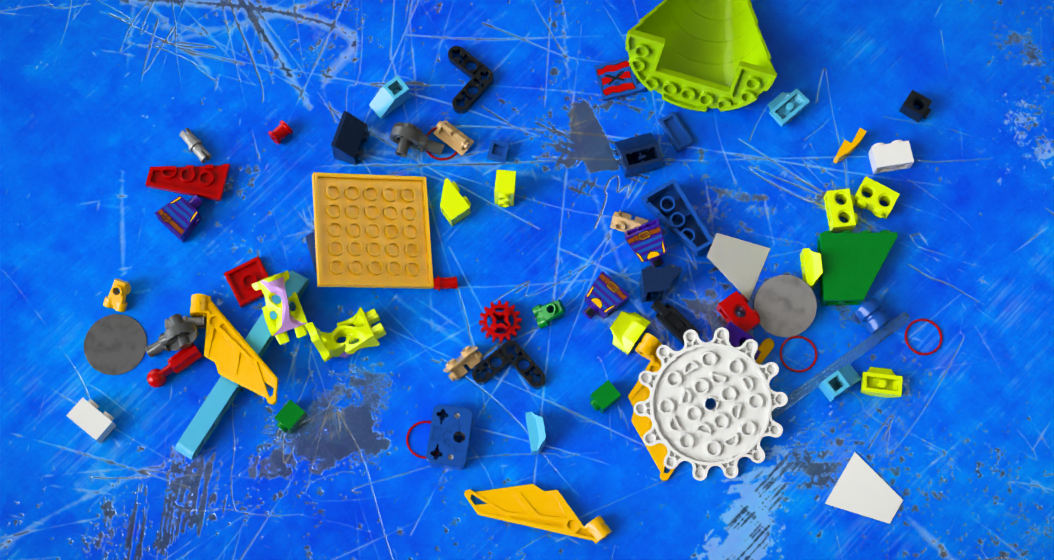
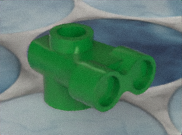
M560 299L543 306L539 304L532 308L537 324L541 329L550 325V321L555 318H562L566 312Z

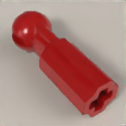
M192 343L190 347L182 349L169 358L168 365L164 368L152 369L147 375V382L151 387L159 388L165 384L168 375L173 372L179 374L203 356L194 343Z

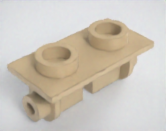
M446 120L443 122L439 121L436 125L437 129L433 133V135L461 156L474 143L473 140Z
M619 210V212H614L610 228L625 232L647 223L648 219L636 216L634 220H631L632 215Z
M473 345L471 347L467 346L460 352L461 355L457 359L452 358L445 364L446 368L443 369V372H450L448 377L452 381L459 380L468 372L464 365L466 364L472 369L481 362L483 355L479 351L475 352L478 347Z

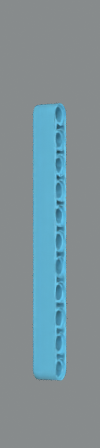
M291 270L289 272V279L285 282L287 296L290 297L293 292H296L300 299L309 284V279ZM274 295L272 301L279 304L281 303V297ZM291 301L289 303V308L292 311L295 307V303ZM275 311L270 312L271 319L277 318ZM263 313L245 339L260 358L275 337L271 336ZM221 376L177 442L175 450L194 460L242 386Z

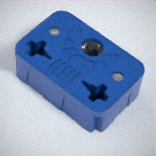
M437 405L434 407L426 452V460L431 467L458 471L466 467L473 424V413L470 409L448 405ZM442 413H445L446 417L444 418L441 424L439 416H441ZM459 435H462V438L465 439L461 440V443H458L455 439ZM439 449L440 456L438 460H435L433 455Z

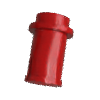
M437 276V278H433L434 290L457 289V276L443 278Z

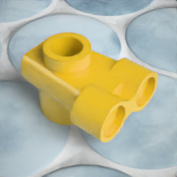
M116 278L109 295L105 296L103 306L113 308L119 312H125L128 304L126 296L131 291L129 282Z

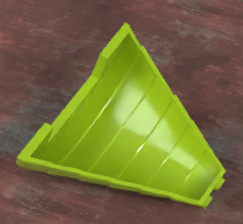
M664 0L627 32L625 48L629 55L628 62L639 81L649 91L655 90L660 93L663 100L685 109L707 112L708 108H718L722 112L741 108L757 100L758 95L763 91L766 92L777 76L771 62L770 53L758 27L759 22L752 8L751 0Z

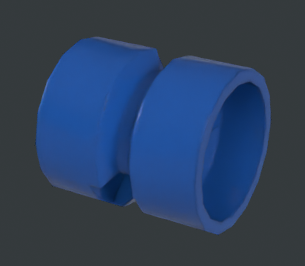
M872 298L855 311V315L861 322L866 321L865 327L871 335L892 320L885 311H880L881 305L875 298Z

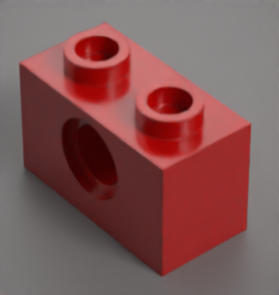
M737 291L717 305L716 310L727 324L732 322L746 333L754 330L761 322L758 312L755 309H751L746 297ZM740 310L745 316L738 317L735 311Z

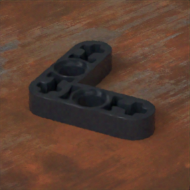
M453 46L448 51L449 61L471 78L452 101L453 110L458 114H464L492 85L494 75L488 67L462 47ZM453 53H460V58H453ZM474 63L476 68L472 71L467 70L466 64ZM482 75H483V76L488 75V79H489V80L484 79V80L482 81ZM470 87H476L478 89V93L476 95H470L468 93V89ZM464 101V107H458L457 102L462 103Z
M515 341L505 342L475 367L472 372L473 381L478 385H484L509 364L534 389L542 388L546 380L542 370ZM507 347H515L514 352L519 356L515 362L513 361L515 356L512 353L507 354ZM499 358L502 364L500 367L494 368L490 364L491 360ZM521 360H526L529 362V367L526 370H522L519 368L518 363ZM487 364L489 370L484 374L485 379H477V372L483 373L486 370L485 365ZM532 368L535 369V370H533V374H534L536 377L541 376V378H540V382H541V383H538V382L533 383V382H532V381H533V376L530 374V371L532 370Z

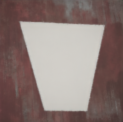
M716 233L707 258L749 301L771 248Z
M854 452L825 504L890 524L903 499Z

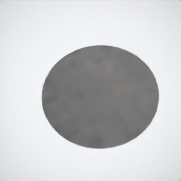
M779 275L770 278L759 288L754 299V309L760 315V325L767 332L778 337H792L802 333L811 325L816 315L817 302L813 290L805 281L792 275Z
M120 314L105 316L96 321L86 334L84 340L86 359L94 369L103 374H124L135 368L142 360L147 346L146 334L142 326L129 316Z

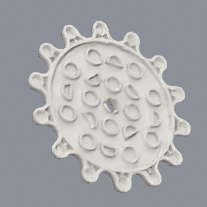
M720 327L716 329L714 337L710 342H703L700 340L697 332L690 329L683 335L684 347L680 351H673L667 345H661L657 348L656 354L662 363L660 370L657 372L645 370L639 374V381L649 388L650 396L645 401L637 402L634 405V412L638 416H646L651 419L652 427L643 435V442L647 446H653L658 443L666 446L667 455L664 458L666 468L674 469L680 462L688 461L693 467V477L698 481H702L707 477L709 468L719 466L723 470L724 475L732 479L738 475L737 462L740 458L748 457L755 463L764 461L765 452L760 446V441L765 436L776 438L783 433V427L772 419V411L777 407L786 405L788 397L785 393L775 392L770 388V380L778 374L779 367L774 362L764 365L756 363L754 355L758 349V344L755 340L748 339L740 347H733L729 343L728 330ZM708 398H713L716 402L715 407L711 410L705 407V402Z

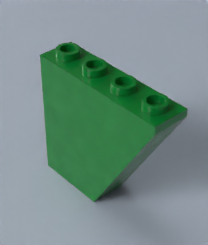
M847 230L841 233H834L833 231L820 233L817 238V250L821 254L823 273L819 277L821 306L860 305L897 238V232L883 230L880 233H872L870 230H864L860 233H853V231Z

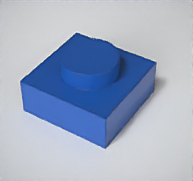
M491 139L487 159L506 163L510 143Z

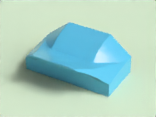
M797 88L790 93L782 92L768 104L769 114L783 127L798 116L809 105L810 101Z
M526 412L525 418L531 454L537 455L541 453L546 444L543 417L537 416L533 412Z

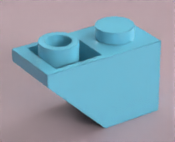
M397 75L382 86L369 106L382 119L410 98V89Z
M848 364L823 380L818 387L827 399L832 402L862 379L851 364Z

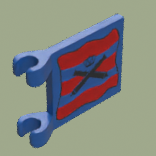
M629 57L594 66L603 101L649 91L641 82L637 84L635 74L628 62Z

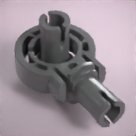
M398 122L394 124L389 137L391 141L398 144L395 154L400 157H407L409 148L420 150L419 152L426 150L440 156L444 148V144L429 140L427 134H423L421 129L411 123Z
M181 314L170 316L169 321L172 327L160 334L158 341L146 346L147 354L153 358L164 350L170 352L190 347L199 335L196 323L183 322Z

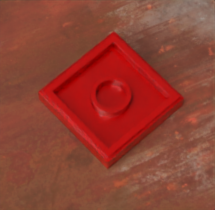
M259 256L223 273L241 308L264 297L261 289L256 291L251 285L269 277Z

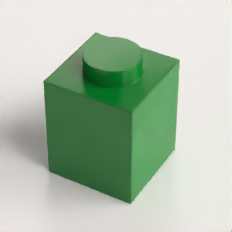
M608 380L590 395L589 403L596 412L599 410L603 414L620 400L621 394Z
M289 400L274 418L278 422L276 426L284 433L289 431L292 434L307 417V414L292 400Z

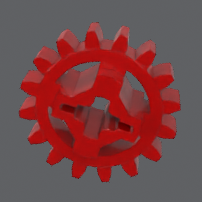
M498 300L497 305L491 302V308L484 307L485 313H480V318L484 320H480L479 325L483 326L481 328L482 333L487 332L485 335L486 339L492 337V342L499 339L500 344H502L503 339L506 338L507 341H510L511 335L513 337L517 336L515 330L520 331L521 326L517 324L522 323V319L517 318L520 312H514L515 305L508 307V301L501 305V301ZM511 316L514 321L513 326L508 322ZM488 317L492 321L490 327L487 324ZM502 319L504 320V324H502V323L497 324V320H499V321H501Z

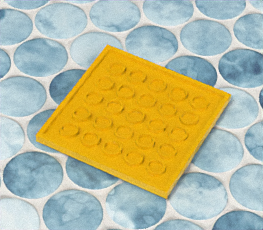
M313 172L312 189L317 287L432 289L434 287L426 177Z

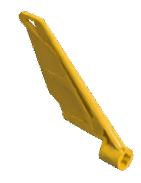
M193 294L191 296L190 316H205L207 318L204 356L215 362L219 375L266 398L269 404H276L278 395V378L211 301V296ZM266 384L274 388L273 396L271 397L269 396Z
M649 333L644 334L635 351L650 360L645 370L657 372L660 370L662 363L656 351L662 343ZM639 380L628 395L633 408L637 402L645 401L649 398L650 390L647 386L641 384ZM633 409L631 422L643 441V435L651 429L652 421L649 417L636 415ZM661 443L653 446L645 445L660 470V479L662 481L668 480L674 469L664 473V458L667 455L666 446Z
M534 484L478 492L470 489L464 493L476 513L481 516L594 541L595 544L612 533L601 515L583 526L558 490L543 491ZM474 495L487 504L475 505L471 500V496Z

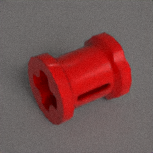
M283 120L279 122L280 124L273 131L268 132L270 138L278 145L281 144V141L288 134L291 135L293 133L292 129Z

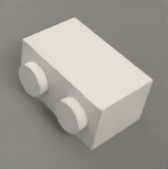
M895 140L890 144L876 143L868 152L873 174L909 169L914 163L909 141Z
M82 397L66 416L101 444L116 427L112 422L114 418L106 411L102 414L98 410L99 405L92 399L87 401Z

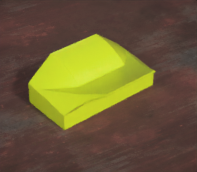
M804 248L800 253L802 279L813 289L818 282V278L823 273L821 254L813 252L809 248Z
M622 311L610 327L613 334L612 344L629 355L651 322L636 312L627 313Z
M870 367L867 372L862 373L861 393L885 398L901 397L903 376H896L891 369Z

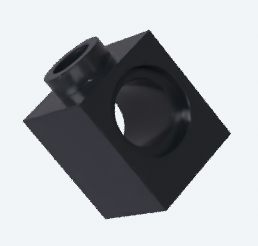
M912 90L899 111L919 123L921 118L926 119L932 110L929 108L932 101ZM913 105H918L921 110L914 108Z

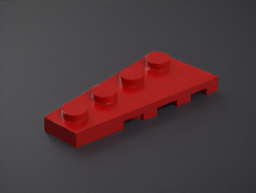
M210 164L205 166L186 165V167H150L145 185L149 188L190 196L197 195L200 198L221 202L231 166L230 164L219 166Z

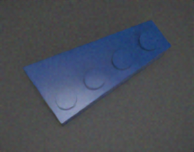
M675 178L641 197L642 204L656 218H659L660 222L697 257L710 250L713 239Z

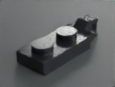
M658 299L652 304L651 308L657 313L655 317L683 346V335L687 330H695L699 335L700 332L673 305L670 306L667 303L664 306Z

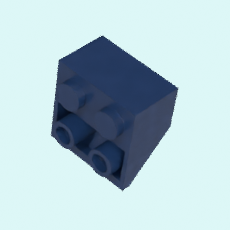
M651 133L614 142L625 178L662 168L663 157L658 142Z
M666 265L664 268L647 266L645 269H642L639 279L641 303L655 302L657 299L661 301L678 282L682 271L681 267Z

